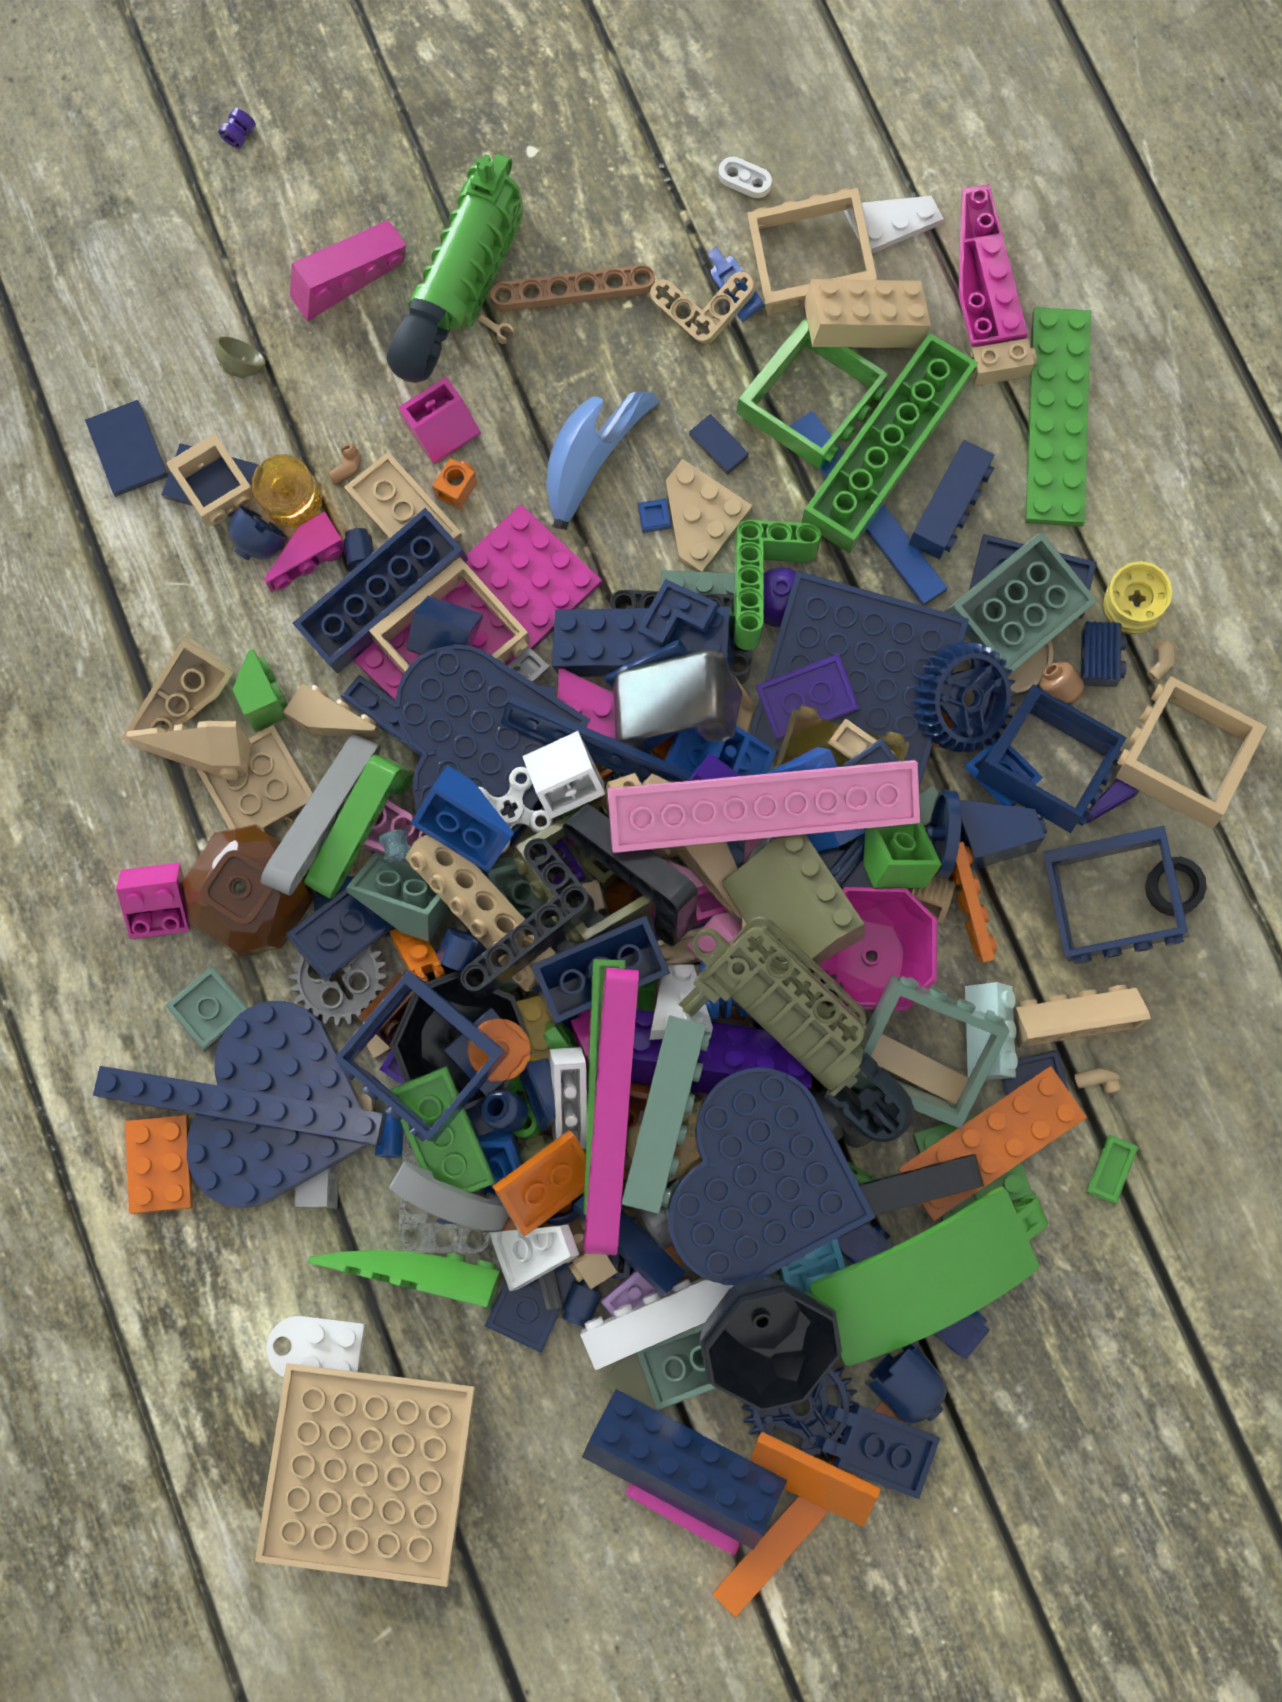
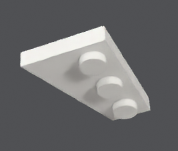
M569 1225L539 1227L525 1237L518 1230L489 1232L509 1291L519 1290L579 1255Z

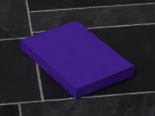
M839 654L755 685L776 741L860 710Z

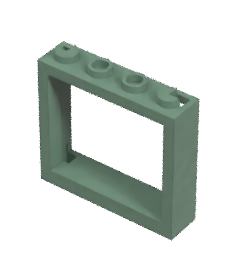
M891 974L865 1028L864 1037L860 1043L864 1048L863 1054L868 1053L870 1056L872 1055L900 996L991 1033L956 1104L897 1081L911 1097L915 1111L961 1129L1010 1031L1005 1021H1003L1004 1018L996 1015L994 1011L987 1010L984 1013L975 1009L976 1006L965 999L959 998L958 1001L948 998L947 993L936 987L926 989L919 986V982L912 977L906 978L902 976L900 978ZM862 1071L856 1075L859 1079L854 1086L864 1089L866 1086H869L871 1089H880L876 1084H871ZM882 1091L880 1096L885 1098V1094Z

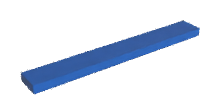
M813 411L789 426L821 448L831 437ZM839 445V451L832 462L826 461L819 469L825 479L844 454ZM883 505L867 528L866 533L921 605L925 606L946 592L948 587L919 549L909 545V536L886 506Z

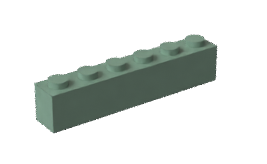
M672 1015L668 1017L622 1200L623 1205L657 1214L660 1213L661 1206L668 1207L672 1188L666 1187L669 1175H676L680 1157L674 1156L677 1143L684 1144L688 1126L682 1125L685 1112L691 1114L696 1096L690 1094L692 1082H699L703 1064L698 1063L700 1050L707 1051L711 1032L705 1031L707 1024Z

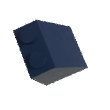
M960 800V842H964V846L970 848L973 863L970 864L971 871L1035 852L1045 839L1044 834H1047L1046 824L1042 817L1037 816L1035 809Z

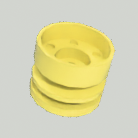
M1140 561L1125 565L1114 575L1105 592L1103 600L1105 617L1109 623H1121V632L1135 635L1149 631L1157 625L1170 605L1173 593L1170 579L1164 570L1152 563ZM1131 598H1136V603L1139 604L1138 607H1135L1134 602L1130 601Z

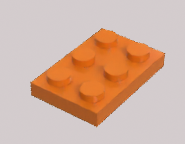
M181 1115L125 1121L129 1214L193 1208L192 1175L188 1167L186 1155L189 1116Z
M570 1130L492 1186L517 1230L524 1237L584 1193L586 1154L576 1136Z

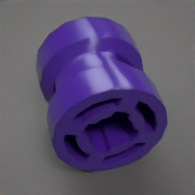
M233 108L228 116V122L221 125L218 134L226 143L239 149L246 141L245 136L252 133L256 127V123L243 110Z

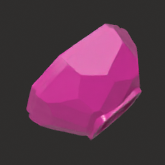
M844 887L842 889L844 894L864 922L865 938L818 965L822 969L827 970L828 975L834 974L837 976L836 982H842L843 989L864 1010H875L891 974L900 978L902 976L906 978L912 977L919 982V986L929 989L937 981V919L907 888ZM869 952L874 953L877 958L876 961H868L866 954ZM900 996L894 1010L906 1011L914 1001Z

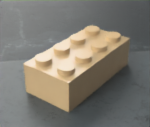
M811 279L804 299L812 347L919 348L926 339L931 327L921 281Z

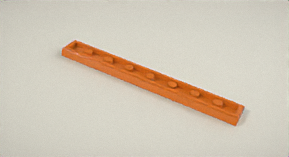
M882 1401L873 1410L905 1424L907 1423L899 1419ZM833 1455L827 1463L833 1465L836 1456ZM843 1470V1471H845V1472H847V1473H850V1474H852V1475H854V1476H856V1477H858V1478L860 1477V1476H858V1475H856V1474H853V1473H851V1472H848V1471H846V1470ZM797 1496L761 1537L754 1550L750 1549L712 1592V1595L736 1618L826 1516L829 1510Z

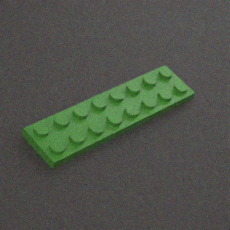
M1034 307L1032 312L1031 348H1034L1036 351L1037 364L1033 366L1030 375L1025 523L1081 527L1085 523L1091 310Z

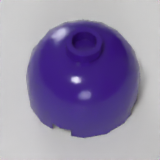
M776 567L763 573L764 623L772 627L781 626L796 571L790 568Z

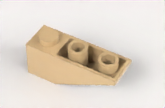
M302 683L283 711L288 721L312 735L350 737L351 734H356L363 738L378 739L380 737L376 727L377 723L365 714H362L360 717L351 712L352 708L339 699L336 702L327 698L328 694L316 685L310 688Z

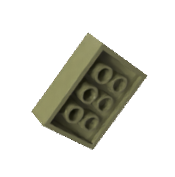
M806 834L780 836L722 882V886L746 924L758 916L769 918L817 964L865 938L864 922ZM763 925L759 928H763L767 931L768 927L766 925ZM783 945L792 954V950L788 946ZM776 957L780 961H787L784 957Z

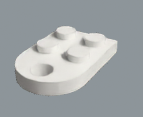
M304 1316L287 1318L277 1324L269 1335L266 1347L268 1361L274 1371L282 1377L285 1374L286 1363L359 1372L366 1324ZM281 1337L288 1338L292 1345L290 1352L284 1356L279 1355L275 1349V1344Z

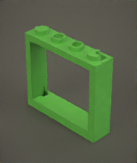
M804 319L739 397L736 414L820 469L826 461L830 463L836 457L839 451L838 445L842 441L847 442L852 437L856 429L854 427L859 420L863 422L868 417L872 409V403L875 400L879 402L888 389L885 387L888 373L848 347H812L808 322ZM805 346L870 388L822 448L757 405Z

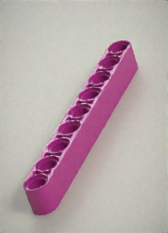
M606 968L584 1235V1253L617 1255L638 993V970Z

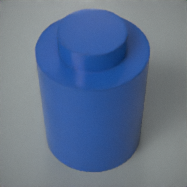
M384 1112L387 1116L381 1146L375 1145V1156L405 1158L407 1135L401 1121H397L387 1112Z

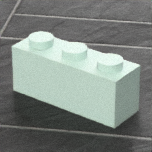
M998 982L965 986V1000L973 1003L976 1006L975 1009L984 1013L987 1010L994 1011L996 1015L1004 1018L1003 1021H1005L1010 1031L986 1080L1016 1078L1015 1069L1017 1068L1018 1059L1014 1045V1038L1016 1036V1025L1013 1018L1015 995L1012 991V986ZM966 1023L969 1078L991 1033Z

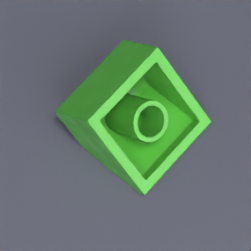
M921 820L920 823L865 828L864 867L874 888H926L942 864Z

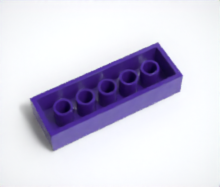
M636 1009L631 1082L652 1084L663 1040H650L655 1012ZM711 1021L713 1029L707 1051L700 1050L698 1063L703 1064L699 1082H692L691 1092L708 1094L726 1076L739 1070L761 1067L789 1074L810 1090L812 1074L766 1030Z

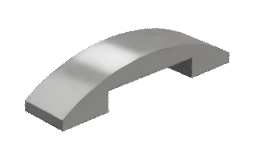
M405 1161L390 1184V1190L411 1204L437 1217L466 1227L500 1231L510 1217L498 1196L487 1193L484 1198L433 1178L432 1171Z

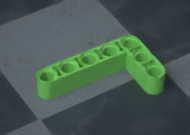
M745 520L738 525L734 548V642L739 648L753 650L760 644L764 622L763 560L811 562L815 560L821 540V530L817 526L809 523Z
M374 754L369 759L304 881L306 886L329 899L336 896L391 793L404 794L414 777V771L388 757Z

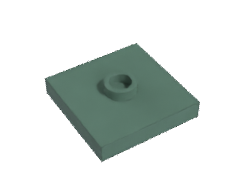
M213 966L208 968L165 1005L205 1052L221 1039L231 1022L240 1013L248 1009L247 1005Z

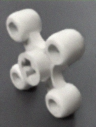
M517 767L512 770L509 776L510 789L502 797H493L486 789L478 787L511 829L517 824H525L537 834L553 824V818L549 819L545 810H529L523 804V795L533 784L525 767ZM518 775H525L527 777V781L524 784H518L515 780ZM511 803L512 807L514 805L518 807L514 811L515 816L513 818H508V815L503 816L501 814L505 811V804ZM537 818H545L547 824L544 827H538L535 824ZM510 841L508 842L502 853L508 850L510 846Z

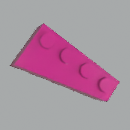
M389 220L293 262L290 297L305 319L309 321L385 273L399 267L405 260L407 245Z

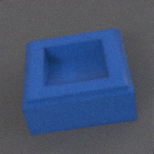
M666 499L638 503L643 533L671 529Z

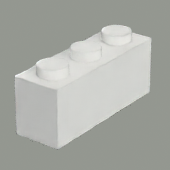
M581 1047L550 1049V1070L556 1116L552 1122L553 1140L555 1141L570 1130L576 1136L582 1149H586V1061Z

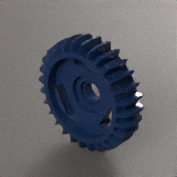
M975 642L947 644L946 649H937L938 656L929 657L931 666H922L926 672L925 675L917 676V679L921 681V686L914 688V691L919 692V698L913 700V702L919 704L920 709L915 711L914 714L922 716L918 725L926 727L923 734L930 736L931 742L939 744V747L955 752L968 753L974 750H983L984 745L993 744L992 737L1000 738L999 728L1005 729L1007 727L1004 722L1005 719L1013 717L1008 712L1010 707L1016 706L1011 702V696L1017 693L1011 691L1010 686L1016 681L1008 679L1012 670L1004 668L1007 661L1000 659V653L991 651V647ZM970 659L971 668L950 674V671L956 665ZM971 689L974 693V701L970 706H967L964 696ZM941 710L954 725L951 729L945 723Z
M832 1366L807 1397L810 1408L803 1416L794 1414L791 1405L763 1412L748 1404L741 1406L743 1410L751 1412V1416L743 1419L744 1423L753 1422L754 1427L748 1431V1434L758 1433L760 1435L761 1432L771 1435L775 1425L803 1438L799 1450L818 1458L817 1455L821 1454L826 1460H829V1453L814 1447L818 1435L836 1442L838 1440L841 1441L847 1425L825 1416L828 1409L826 1387L836 1385L839 1408L850 1412V1408H853L854 1404L859 1405L858 1402L850 1401L849 1397L856 1394L857 1390H847L846 1387L852 1381V1378H841L840 1375L845 1370L844 1366L836 1370Z

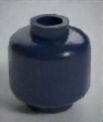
M505 1089L495 1090L483 1102L482 1117L489 1127L503 1133H513L521 1129L528 1117V1107L520 1095Z

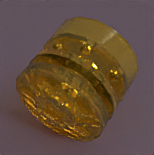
M288 454L274 455L265 459L256 468L252 477L253 495L264 512L276 524L286 528L299 527L318 514L322 504V491L308 467L299 458Z

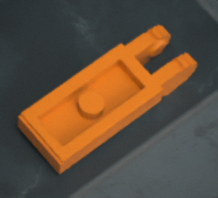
M398 929L389 931L391 940L408 970L415 973L426 983L429 981L425 974L433 971L436 979L445 975L444 969L430 942L402 933Z

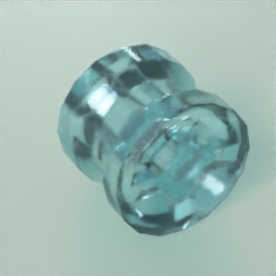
M406 829L393 830L378 838L380 846L384 847L385 850L383 857L386 863H394L406 858L412 847L408 845L407 839L409 835Z

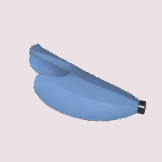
M630 393L597 433L595 422L603 405L602 398L594 396L588 398L565 421L553 444L547 467L546 487L549 506L554 516L552 525L554 528L567 530L569 521L606 458L637 421L660 405L654 393Z

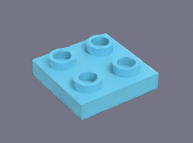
M837 1238L780 1268L779 1272L782 1281L800 1287L812 1294L809 1288V1284L812 1281L845 1268Z

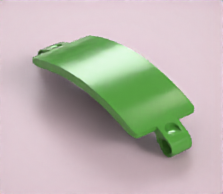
M998 1187L923 1233L875 1256L812 1281L809 1284L812 1295L829 1305L836 1312L842 1348L841 1359L847 1366L855 1365L921 1340L964 1319L1019 1285L1039 1269V1263L1029 1240L1045 1229L1048 1221L1036 1194L1035 1196L1023 1197L1013 1204L1007 1190L1004 1187Z

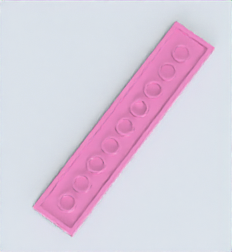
M915 760L608 789L613 853L920 823L918 762Z

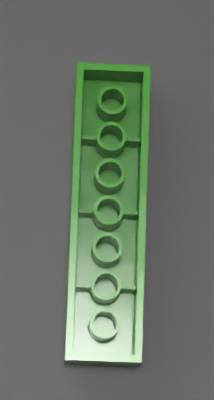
M929 333L804 510L801 523L817 526L821 530L823 537L850 553L969 384L978 362L932 333Z

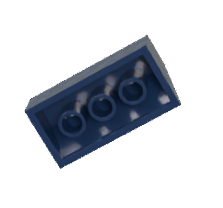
M646 916L531 965L539 995L552 1023H558L591 1008L593 959L625 960V969L638 970L639 972L638 987L670 974Z

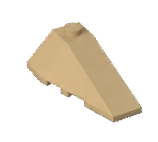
M185 636L121 739L133 746L126 737L127 731L149 728H162L166 731H173L174 725L184 724L217 698L234 670L213 652Z
M237 721L198 722L197 728L191 729L180 724L174 725L173 731H166L162 728L127 731L126 737L135 748L228 780L237 779L238 776H248L251 742Z

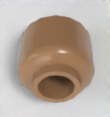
M1067 662L1048 665L1044 669L1039 681L1041 689L1069 705L1074 704L1080 699L1084 688L1083 679L1075 668Z

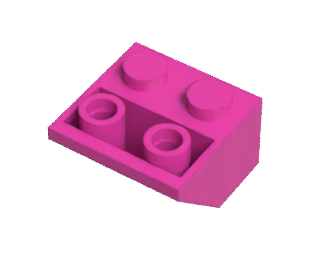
M447 377L439 380L398 407L402 422L433 464H436L481 434L462 397Z
M180 862L120 870L116 891L130 939L189 932L190 925L181 885L184 876Z

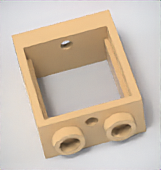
M216 433L166 462L172 475L207 528L211 525L220 524L227 518V515L237 510L241 505L249 506L252 500L256 498L251 486ZM222 457L240 486L203 507L185 479Z

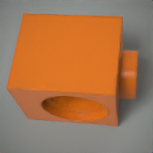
M450 458L432 485L435 497L460 510L477 484L474 468L465 461L460 460L457 462ZM456 478L463 480L459 485L450 484Z

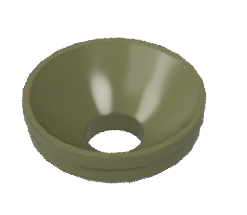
M222 336L217 339L214 347L215 355L223 371L230 376L243 379L246 376L259 373L264 367V356L251 345L228 336Z

